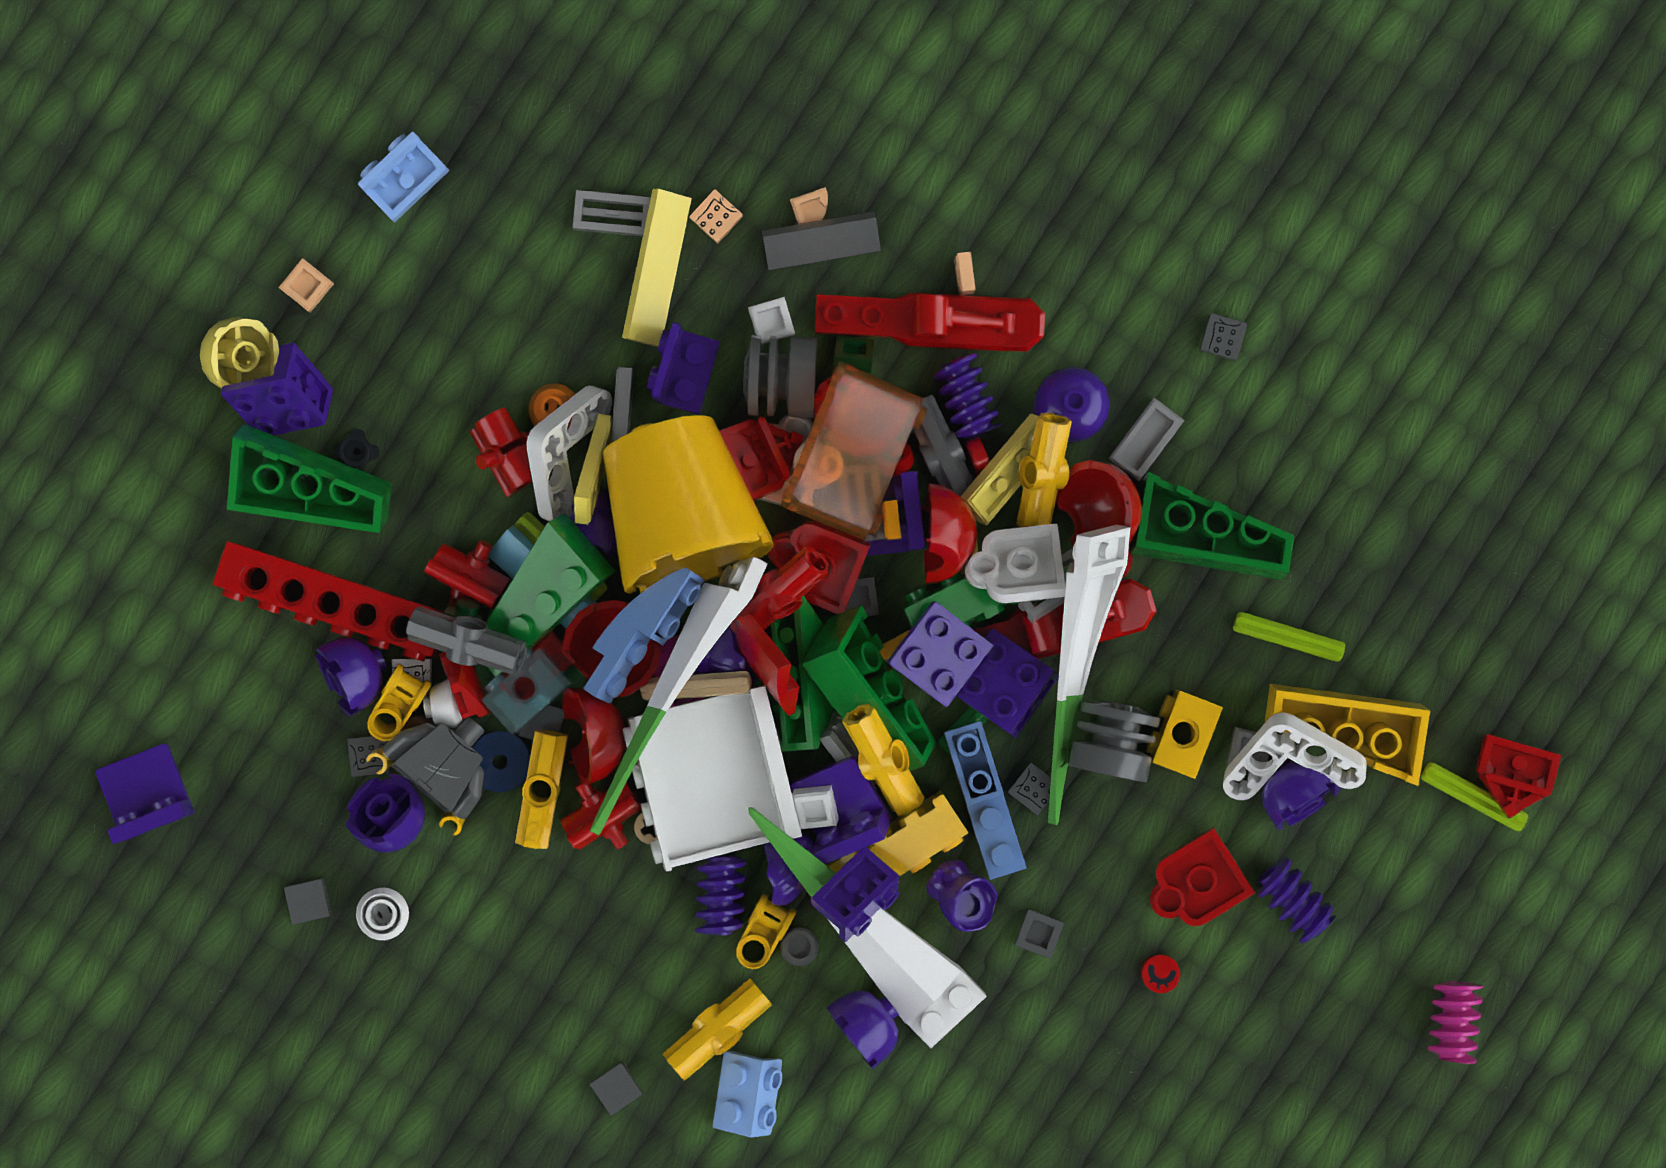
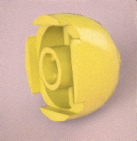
M232 317L219 321L208 330L201 343L200 361L203 372L210 382L221 389L226 385L274 375V367L279 355L278 341L274 334L270 333L263 326L264 324L258 320Z

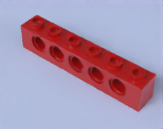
M226 542L212 584L223 588L222 596L243 602L245 596L259 600L258 608L280 614L281 608L296 612L295 620L316 626L317 620L332 624L331 632L352 638L354 632L368 636L367 644L386 650L389 649L390 644L404 648L402 655L425 662L426 656L437 657L439 650L408 640V636L405 638L398 636L395 631V623L402 616L411 618L414 609L419 606L442 614L444 611L235 542ZM261 568L267 575V582L262 589L256 590L251 585L250 578L256 569ZM297 580L302 584L304 592L298 601L292 602L288 598L286 590L292 581ZM330 592L337 594L340 599L338 610L332 614L327 613L322 604L324 597ZM366 604L372 605L376 610V619L369 626L363 625L359 620V611Z

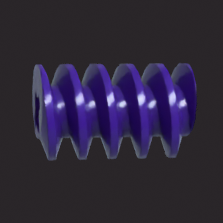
M976 353L942 365V369L934 375L935 381L947 382L939 390L940 395L952 396L944 404L945 409L958 410L950 418L951 424H963L955 433L957 438H972L1003 425L990 423L999 413L997 410L985 409V406L993 400L992 396H980L979 392L988 384L986 381L974 380L982 372L981 367H969V363L977 357Z
M718 855L706 858L708 863L698 866L697 871L707 874L708 878L698 881L697 886L707 890V894L696 897V901L706 905L707 909L696 912L695 916L705 920L706 925L695 928V932L712 935L735 934L732 931L742 928L743 921L733 917V915L744 912V906L733 900L745 895L743 889L734 886L745 881V875L735 871V869L745 866L746 860L732 855Z
M1284 857L1269 867L1254 884L1261 883L1263 885L1258 894L1260 898L1270 894L1273 896L1268 905L1270 910L1279 906L1284 908L1278 917L1280 921L1290 917L1294 919L1288 929L1290 932L1301 928L1304 930L1299 940L1303 944L1322 933L1333 922L1336 915L1330 916L1333 911V906L1330 903L1319 905L1323 898L1319 891L1309 894L1312 889V883L1309 880L1299 882L1302 872L1298 868L1288 871L1292 861L1288 857Z

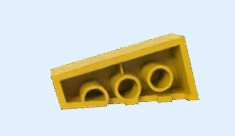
M1270 684L1265 722L1271 716L1278 713L1294 715L1361 753L1365 757L1367 765L1373 769L1419 786L1430 710L1424 705Z
M939 790L924 800L922 805L914 809L910 814L900 816L890 822L885 839L867 846V848L899 876L909 870L913 874L931 862L930 857L941 850L945 853L964 841L962 837L968 834V831L944 794ZM860 850L829 862L826 865L837 873Z

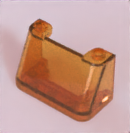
M839 361L835 366L830 378L829 388L824 394L816 418L791 474L792 478L789 480L787 487H785L778 505L864 541L868 534L875 536L883 518V515L877 513L912 427L919 430L928 408L921 406L923 402L922 397Z

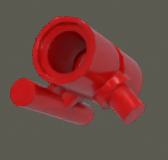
M506 407L498 409L474 424L475 428L470 430L469 433L481 452L475 459L477 466L482 470L490 468L506 498L511 497L519 492V489L531 484L533 481L527 453V439L530 432H519Z
M479 540L474 552L470 551L468 555L443 543L424 570L427 575L451 587L450 594L452 596L449 603L452 598L474 599L492 610L496 608L512 582L511 578L488 566L490 561L487 558L493 547L483 540Z
M628 781L626 782L600 835L591 832L590 828L608 789L601 793L599 789H594L591 784L585 786L582 782H579L575 789L582 798L580 800L582 806L560 820L572 847L581 850L602 835L605 839H610L617 850L628 844L629 840L622 831L624 828L622 822L642 810V803Z

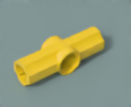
M1041 413L1040 416H1037L1030 456L1023 457L1018 471L1019 481L1023 487L1016 522L1020 527L1051 524L1057 492L1068 483L1069 465L1064 457L1072 421L1066 416L1054 413Z
M869 703L858 705L854 710L846 713L842 723L859 751L858 764L864 778L876 781L890 808L898 816L908 815L914 809L920 807L925 797L908 769L909 755L904 743L899 739L892 740L876 709L871 707Z
M535 730L527 778L522 788L523 800L515 840L516 844H520L523 847L534 849H548L557 797L561 790L560 780L568 735L551 730ZM537 780L547 782L551 788V795L547 798L538 797L532 789L533 782Z
M748 979L721 1004L716 1003L705 1009L694 1020L693 1028L662 1055L685 1081L715 1054L721 1055L732 1048L742 1037V1031L770 1008L772 1004L755 983Z

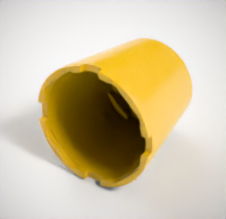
M704 415L681 416L655 424H644L613 441L604 449L603 459L621 579L626 593L635 592V587H637L641 594L654 583L684 567L703 578L705 582L722 576V567L751 557L760 559L773 548L774 544L771 535L712 417Z

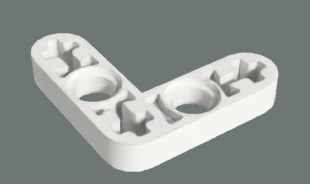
M588 385L539 422L528 436L527 453L538 513L541 518L547 521H551L564 513L570 517L573 513L571 506L574 504V494L566 451L594 429L598 414L609 415L612 397L608 391ZM571 417H572L571 425H570L569 429L567 430V428H568V423H569V421H570V419H571ZM552 468H553L552 476H551L550 480L548 481L550 472H551V470H552Z
M1278 713L1271 716L1227 766L1224 773L1223 789L1233 799H1250L1287 758L1305 768L1325 774L1331 779L1330 782L1333 781L1339 787L1353 789L1364 783L1367 761L1358 751L1289 713ZM1317 745L1323 747L1326 753L1322 756H1312L1306 752V748ZM1262 751L1270 754L1272 759L1267 762H1259L1252 757V754ZM1246 770L1249 771L1248 781L1242 780L1246 775Z

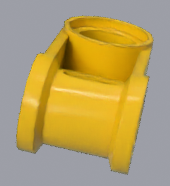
M399 663L381 691L382 694L376 702L367 722L370 734L381 741H390L403 729L432 684L429 680L423 682L403 670L404 666ZM379 714H391L395 718L396 723H384L380 719Z
M764 892L755 906L736 948L739 962L749 969H759L768 962L797 912L793 908L787 910L772 904V901L768 900L769 895ZM764 912L773 915L774 917L780 919V921L778 922L770 918L769 916L765 915ZM750 940L759 941L765 948L763 957L757 961H750L743 955V946Z

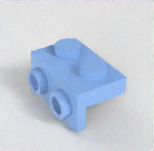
M411 132L408 136L402 134L397 137L388 147L390 153L380 162L377 160L371 162L361 172L360 176L362 179L358 182L363 191L394 223L450 171L414 132Z
M726 1051L723 1055L712 1128L750 1138L770 1135L777 1117L775 1106L778 1089L782 1083V1060L777 1058L763 1059L735 1051Z

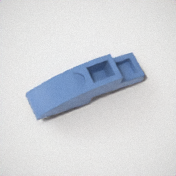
M684 567L654 583L634 598L609 624L593 646V649L603 654L604 657L585 685L584 690L609 704L613 698L619 696L626 686V678L633 666L644 658L650 639L664 645L667 639L675 635L680 626V618L685 610L698 599L704 579Z
M981 721L944 732L989 879H995L1027 869Z

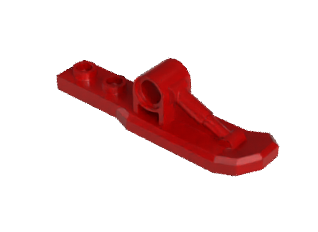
M909 293L897 298L817 294L815 334L891 338L909 347L997 352H1028L1044 337L1045 313L1031 298Z
M1133 579L1120 581L1099 642L1146 630L1156 613L1151 589ZM1064 603L1033 623L1027 618L1028 614L1026 611L1022 612L1021 609H1018L1001 622L974 629V631L985 638L991 629H995L1037 659L1060 654Z

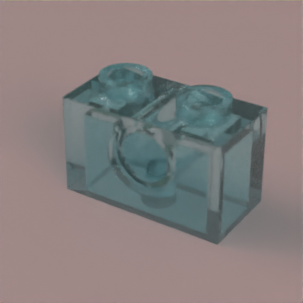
M528 648L520 672L515 676L510 674L506 678L502 673L499 674L484 688L488 694L482 699V702L513 735L527 725L568 688L573 681L543 648H538L535 652ZM522 677L530 678L535 685V692L529 699H522L515 690L517 681Z

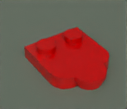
M816 521L803 522L793 532L783 531L776 534L772 538L774 546L768 552L770 561L776 567L781 568L804 547H813L817 552L824 555L830 566L828 567V575L808 591L804 597L808 603L833 613L840 614L845 612L871 543Z
M1213 826L1159 861L1156 867L1158 883L1151 891L1150 904L1154 912L1163 918L1179 916L1188 925L1201 926L1255 894V891Z

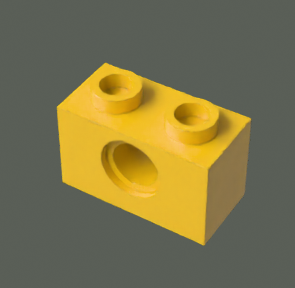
M1175 690L1173 696L1167 695L1159 716L1164 718L1160 731H1153L1151 736L1156 737V742L1147 743L1146 752L1150 753L1152 758L1151 762L1196 779L1223 707L1180 690ZM1179 722L1187 723L1191 729L1189 740L1183 744H1178L1172 736V730Z

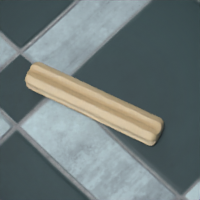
M748 671L691 675L675 699L748 694L752 687L751 675ZM660 677L651 678L645 686L640 688L643 700L650 701Z

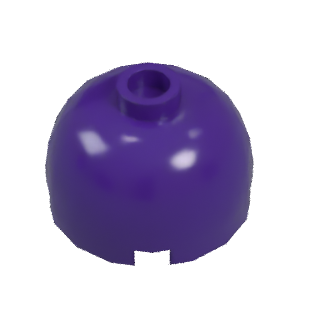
M1072 366L1057 369L1045 377L1036 391L1033 403L1034 413L1037 416H1040L1041 413H1054L1066 416L1072 421L1067 443L1085 441L1100 431L1108 418L1110 407L1107 388L1099 377L1087 369Z
M338 638L315 649L318 652L316 660L330 691L334 689L339 696L342 695L343 699L337 701V703L346 715L351 717L365 710L376 701L381 694L384 684L381 671L387 668L377 648L370 651L362 641L354 638Z
M1287 758L1264 784L1262 791L1263 806L1278 830H1282L1284 821L1289 826H1292L1304 820L1326 805L1322 797L1329 791L1335 797L1341 790V787L1334 782H1330L1331 779L1325 774L1305 768L1296 762H1291Z
M388 774L391 778L381 781L377 777L370 779L357 789L347 806L350 816L349 822L346 820V827L359 843L376 852H396L406 848L417 838L424 825L425 809L421 796L406 778L397 774Z
M858 990L846 993L826 1007L833 1020L854 1048L861 1052L862 1058L871 1069L882 1063L893 1052L898 1042L899 1033L893 1019L899 1014L885 996L878 1000L871 993Z

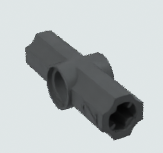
M930 395L909 405L910 409L906 418L920 444L918 449L932 477L935 476L938 485L945 486L961 496L974 480L965 464L967 459L953 430H949L934 396Z
M421 606L414 609L406 629L408 640L446 652V657L454 663L467 666L481 664L514 676L520 672L528 649L526 648L525 641L487 629L488 625L483 620L471 616H457L454 618Z

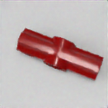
M804 547L783 567L764 574L752 599L729 625L732 631L736 634L737 618L749 613L765 630L775 620L787 617L798 610L803 604L801 598L828 575V567L830 565L824 555L817 552L813 547Z

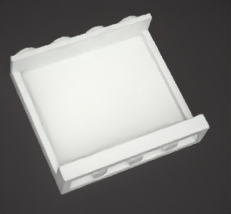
M764 685L751 687L748 694L714 696L668 709L639 757L638 765H635L632 770L637 789L644 787L647 802L642 803L641 808L646 827L650 825L654 827L657 840L650 841L655 864L663 863V867L667 872L671 871L672 867L769 843L770 841L749 815L748 807L757 810L792 839L802 837ZM643 714L627 718L629 727L622 728L627 748Z

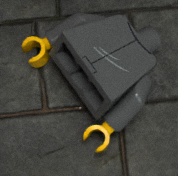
M469 717L465 718L454 732L443 723L437 727L428 723L400 731L383 748H378L368 755L366 761L369 762L373 757H379L383 761V767L376 772L377 774L384 773L390 767L394 768L444 811L439 827L442 828L445 821L452 820L457 824L453 835H458L461 832L465 818L469 816L481 798L484 770L480 763L483 757L471 747L484 733V730Z

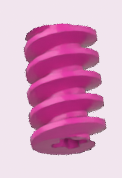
M1445 981L1434 984L1433 989L1443 993L1444 997L1432 1000V1004L1443 1009L1442 1013L1431 1015L1430 1019L1441 1024V1028L1430 1030L1429 1035L1439 1039L1440 1042L1439 1044L1428 1046V1050L1437 1054L1440 1060L1463 1064L1477 1063V1059L1466 1052L1478 1049V1043L1468 1037L1478 1035L1480 1029L1469 1023V1021L1481 1018V1013L1471 1008V1006L1482 1003L1483 998L1472 991L1483 988V985L1461 981Z

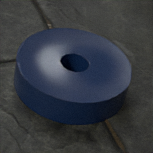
M495 731L486 734L476 742L473 749L483 757L480 763L484 770L483 788L493 792H507L519 787L526 780L531 751L521 737L508 731ZM498 754H502L507 758L508 763L504 769H499L494 764V759Z

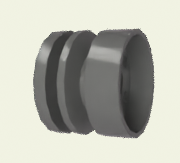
M751 335V343L744 359L743 394L748 406V415L758 416L760 399H767V416H774L778 400H786L789 417L814 418L817 338L792 337L788 353L780 354L777 336L770 337L769 353H761V336Z
M1105 700L1091 703L1081 702L1079 711L1096 714L1095 722L1093 724L1077 720L1076 726L1092 733L1091 741H1073L1068 766L1147 782L1152 758L1136 751L1137 743L1156 742V737L1140 734L1141 724L1159 727L1160 718L1151 716L1141 708Z

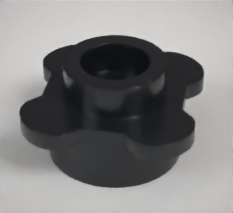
M354 429L350 432L349 437L334 447V455L336 458L342 459L348 466L364 471V466L368 462L378 459L380 449L377 445H371L365 438L363 430ZM359 448L360 454L354 455V449Z

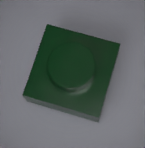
M837 335L833 369L844 370L849 373H871L875 339Z
M452 598L443 614L454 618L457 616H471L487 622L490 608L480 606L478 602L472 599Z

